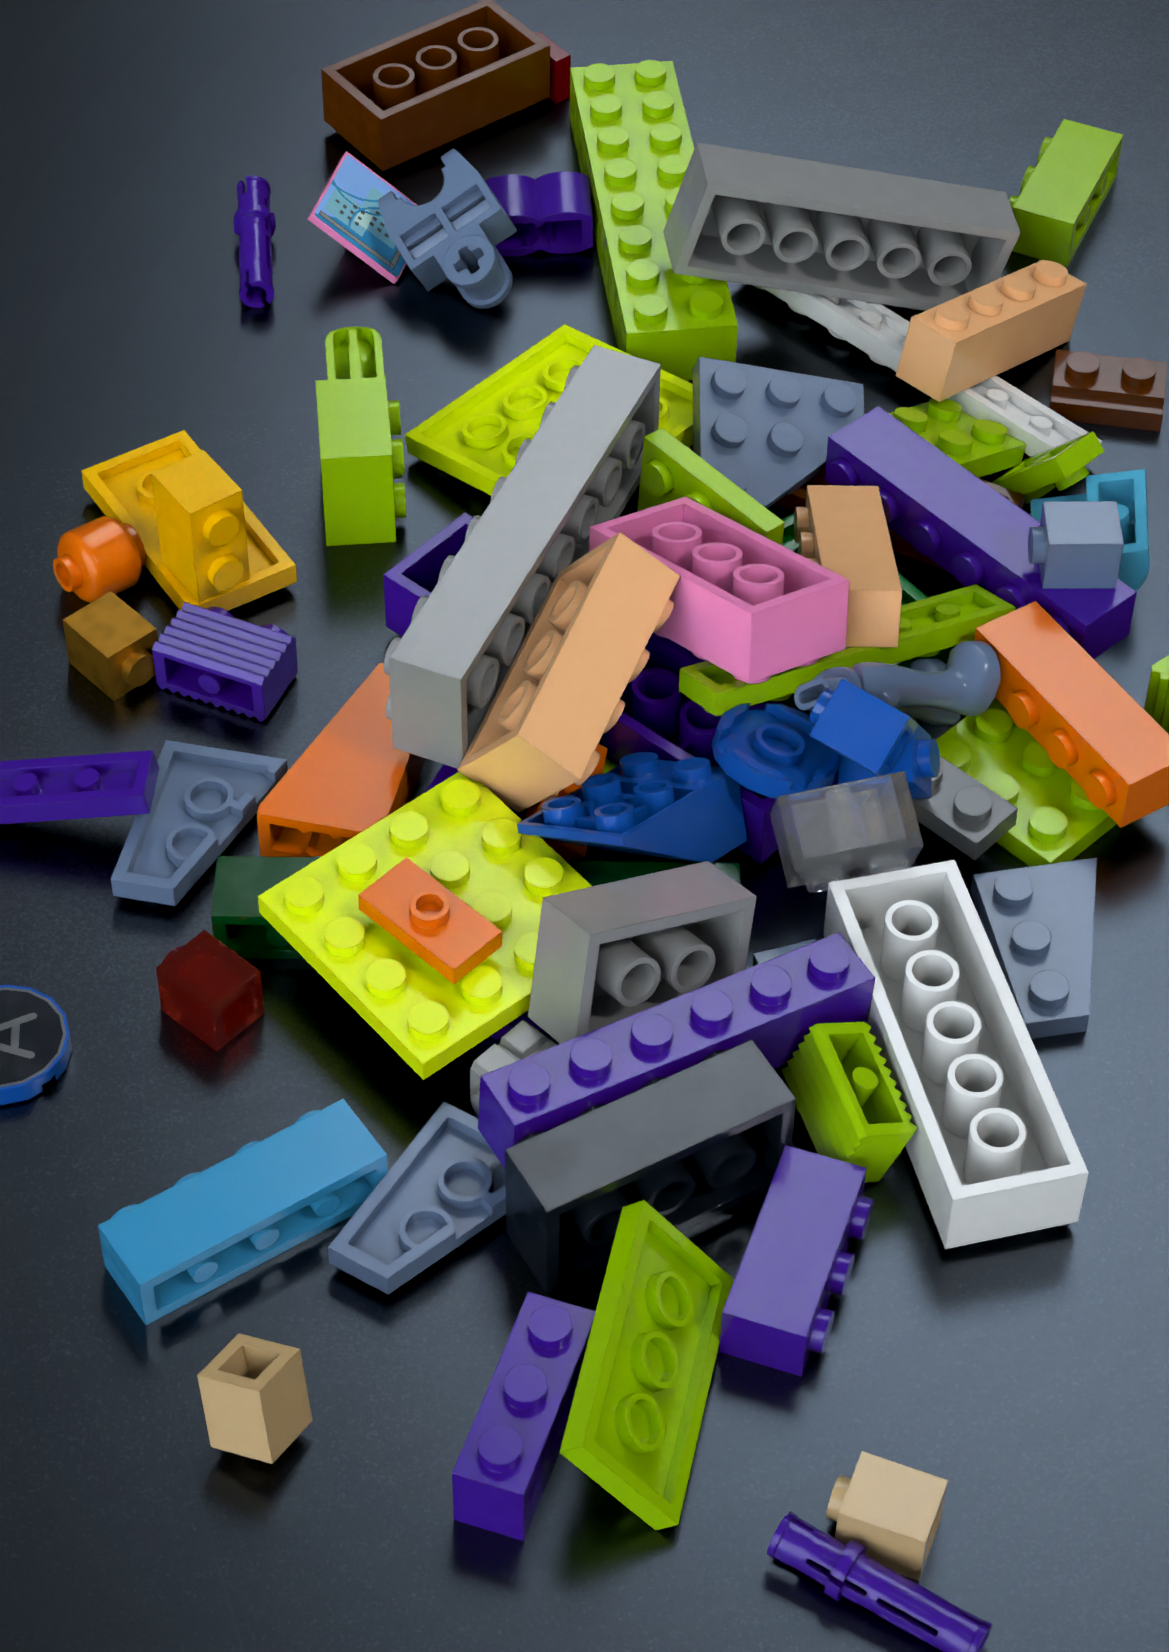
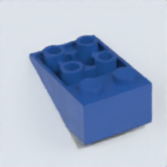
M638 752L622 757L619 766L605 774L588 777L581 784V788L567 796L545 801L541 805L542 810L517 824L518 833L607 851L700 863L705 861L713 863L747 841L740 784L727 776L720 766L711 765L710 760L707 758L694 757L677 762L658 760V755L653 752Z

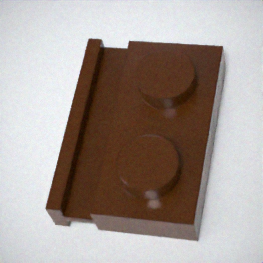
M1056 349L1049 408L1072 422L1160 432L1164 415L1163 405L1165 400L1167 362L1153 361L1140 357L1127 358L1093 354L1087 351L1074 352Z

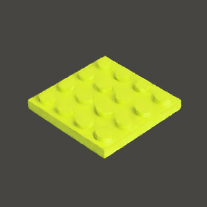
M564 324L406 433L405 440L408 453L492 496L498 479L502 476L508 477L514 468L517 454L523 441L527 438L532 440L539 430L541 419L548 403L551 401L557 402L562 395L571 368L574 365L581 366L594 345L624 354L628 353ZM661 369L658 429H665L689 448L693 445V384Z
M457 772L258 896L259 913L384 1041L425 1080L529 1010L543 897L592 887V885L541 837L518 833L517 824L522 820L483 783L471 780L462 773ZM406 857L502 931V946L455 985L359 910L358 895Z

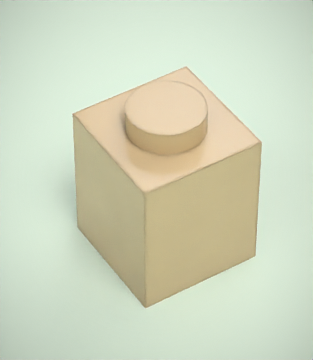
M238 1333L197 1375L212 1448L273 1464L313 1421L299 1348Z
M862 1451L852 1478L843 1475L838 1476L830 1496L826 1518L837 1522L836 1539L845 1544H848L852 1539L866 1546L865 1555L900 1575L919 1581L942 1519L948 1480Z

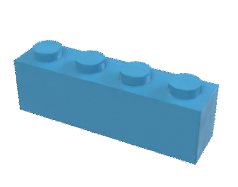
M344 1099L322 1110L310 1111L301 1116L293 1125L262 1141H253L244 1145L233 1156L202 1172H194L182 1177L173 1187L140 1204L126 1206L116 1212L111 1219L99 1224L98 1230L104 1265L144 1324L148 1325L354 1215L388 1172L387 1154Z

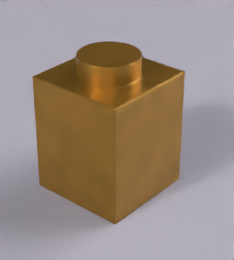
M112 591L63 619L69 663L113 701L134 688L144 685L155 676L152 649L154 642H158L157 628Z

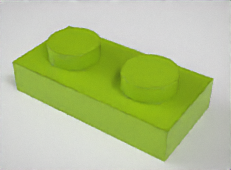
M1094 431L1023 460L991 483L1025 495L1024 504H1028L1031 500L1038 499L1055 488V485L1058 491H1061L1085 478L1089 474L1085 465L1102 454L1104 449Z

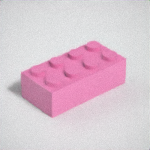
M686 496L589 527V552L621 532L680 575L669 598L674 602V608L669 618L655 634L670 639L691 651L695 657L707 660L729 672L736 680L747 682L748 684L763 683L768 681L772 675L797 666L813 665L818 662L819 658L846 649L848 579Z

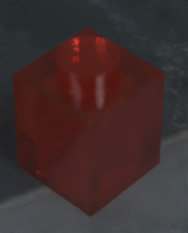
M205 930L184 946L176 947L170 951L162 963L156 967L161 1010L216 1052L265 1013L260 970Z

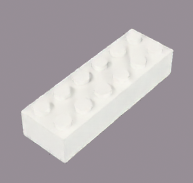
M955 860L828 883L823 934L824 937H828L839 932L876 978L867 1022L871 1026L869 1033L876 1037L874 1044L882 1048L879 1055L887 1059L884 1066L892 1071L889 1077L897 1082L894 1088L902 1093L899 1099L907 1104L904 1111L912 1115L909 1122L917 1126L915 1133L905 1147L944 1248L949 1249L1078 1222L1089 1172Z

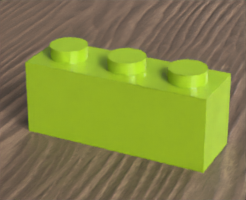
M1063 119L1053 138L1045 137L1039 151L1037 166H1028L1022 180L1019 197L1012 195L1009 199L1020 230L1019 238L1012 250L1013 252L1041 260L1057 262L1068 267L1117 178L1123 134Z

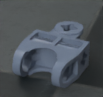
M453 148L441 156L445 167L441 169L444 175V183L440 193L432 201L423 205H411L406 203L401 197L397 198L390 191L381 197L378 203L388 234L410 270L427 291H430L448 278L458 288L468 304L480 309L491 308L501 303L507 297L513 283L511 270L497 250L496 245L514 234L517 229L479 172Z

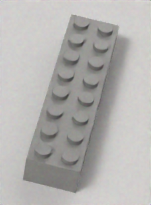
M594 345L581 366L574 365L571 368L562 395L557 402L551 401L548 403L544 410L539 430L532 440L527 438L523 441L518 451L514 468L508 477L502 476L498 479L494 486L489 506L482 516L476 515L473 517L468 526L464 544L456 556L449 555L445 559L437 585L429 596L423 595L418 600L410 626L402 638L395 637L387 649L384 659V673L390 675V695L386 705V718L392 720L393 748L457 769L459 768L558 572L589 553V527L619 518L640 484L644 436L658 430L661 364Z

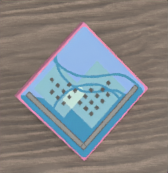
M346 151L338 162L307 220L395 284L407 263L388 234L378 200L392 191L397 198L401 197L406 203L411 205L417 204Z

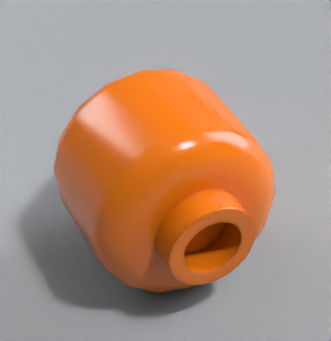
M102 516L61 535L57 546L58 558L53 561V570L57 581L65 591H73L80 599L91 603L110 591L117 594L135 586L141 576L142 566L146 563V552L139 534L130 524H122L115 518Z

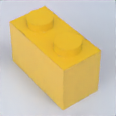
M204 450L151 473L161 561L190 594L200 603L250 579L242 489Z

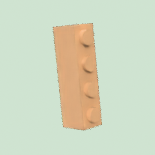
M1041 260L912 316L895 376L940 402L1069 342L1087 284L1068 274V270L1063 265L1053 261Z
M807 485L806 507H795L794 540L795 543H799V555L849 580L846 647H898L902 588L879 487Z

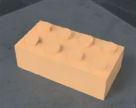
M621 532L558 572L458 771L471 780L483 783L502 802L518 813L542 800L547 801L554 798L560 790L573 783L577 786L584 783L599 762L600 753L595 751L602 735L607 733L616 724L624 711L625 702L620 698L627 684L632 682L641 673L648 662L650 652L645 647L652 633H655L663 626L674 608V602L669 598L680 575Z

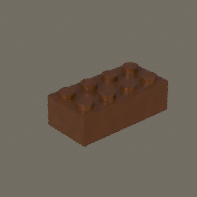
M479 1L322 68L324 121L377 167L385 171L549 98L550 45L495 1Z

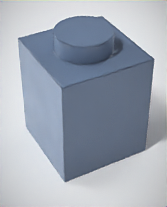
M1043 501L1039 527H1030L1028 534L1029 563H1039L1042 589H1116L1124 546L1117 501Z

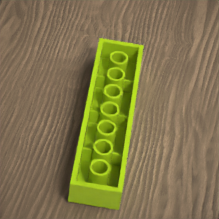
M645 60L640 63L617 65L596 63L587 67L570 68V122L581 174L588 176L593 233L617 348L632 356L659 363L662 370L686 381L693 380L692 369L699 357L736 363L738 323L727 281L674 274L663 233L694 151L673 61Z

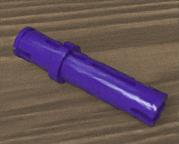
M254 175L245 177L246 192L245 183L242 180L237 184L238 210L233 217L234 232L236 235H239L240 299L249 307L262 308L265 307L264 290L265 300L269 304L275 297L272 278L271 238L276 230V219L274 213L270 212V184L263 177Z
M791 1511L788 1512V1515L784 1516L768 1546L767 1555L773 1559L780 1560L824 1585V1594L836 1601H840L844 1596L943 1652L982 1651L993 1626L989 1621H984L959 1608L924 1586L915 1583L865 1555L866 1546L853 1539L848 1544H845L800 1519Z

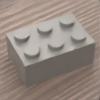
M705 861L543 897L528 1017L561 1044L745 970L757 896L715 865Z

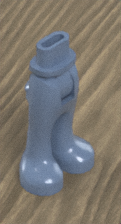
M963 641L950 651L947 664L935 658L917 659L909 664L907 668L882 662H862L855 664L852 668L833 667L819 673L812 681L798 686L795 690L794 701L799 709L812 710L824 690L829 687L835 691L843 678L907 714L912 719L930 726L955 725L960 719V714L979 716L988 709L996 696L1001 680L1000 663L994 650L985 642Z

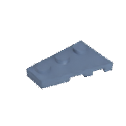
M1097 858L973 874L971 894L981 923L1031 1039L1087 1031L1090 1015Z

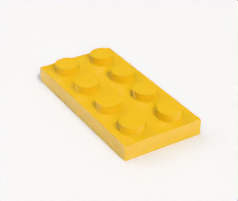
M185 430L81 470L84 489L105 516L115 518L122 524H130L139 534L146 552L145 567L179 610L182 609L183 602H187L206 609L209 607H220L229 611L297 582L296 564L244 501L250 579L199 603L162 563L151 473L201 451Z

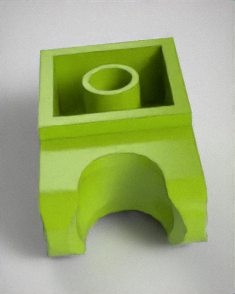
M352 326L330 331L325 340L328 380L315 381L326 546L396 542L395 518H406L404 483H394V479H401L403 474H405L403 439H391L392 435H401L399 400L387 399L380 334L375 329L369 327Z

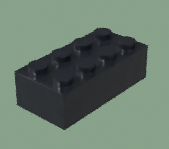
M750 1040L730 1050L715 1051L706 1056L700 1063L669 1077L654 1078L644 1084L638 1091L609 1104L591 1106L577 1118L546 1132L531 1133L522 1138L516 1145L505 1149L506 1233L546 1294L608 1265L620 1214L624 1206L645 1200L675 1228L682 1232L768 1192L785 1145L792 1147L796 1098L755 1043Z

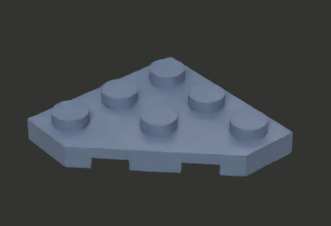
M699 357L692 369L693 452L767 509L786 494L791 495L820 473L826 465L828 436L864 415L863 384L705 357Z

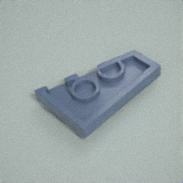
M166 740L157 761L159 772L150 814L135 816L111 877L113 896L176 906L213 864L217 856H220L254 817L260 803L287 773V759Z
M443 1102L328 1246L329 1264L389 1295L506 1214L505 1168L478 1130V1118Z

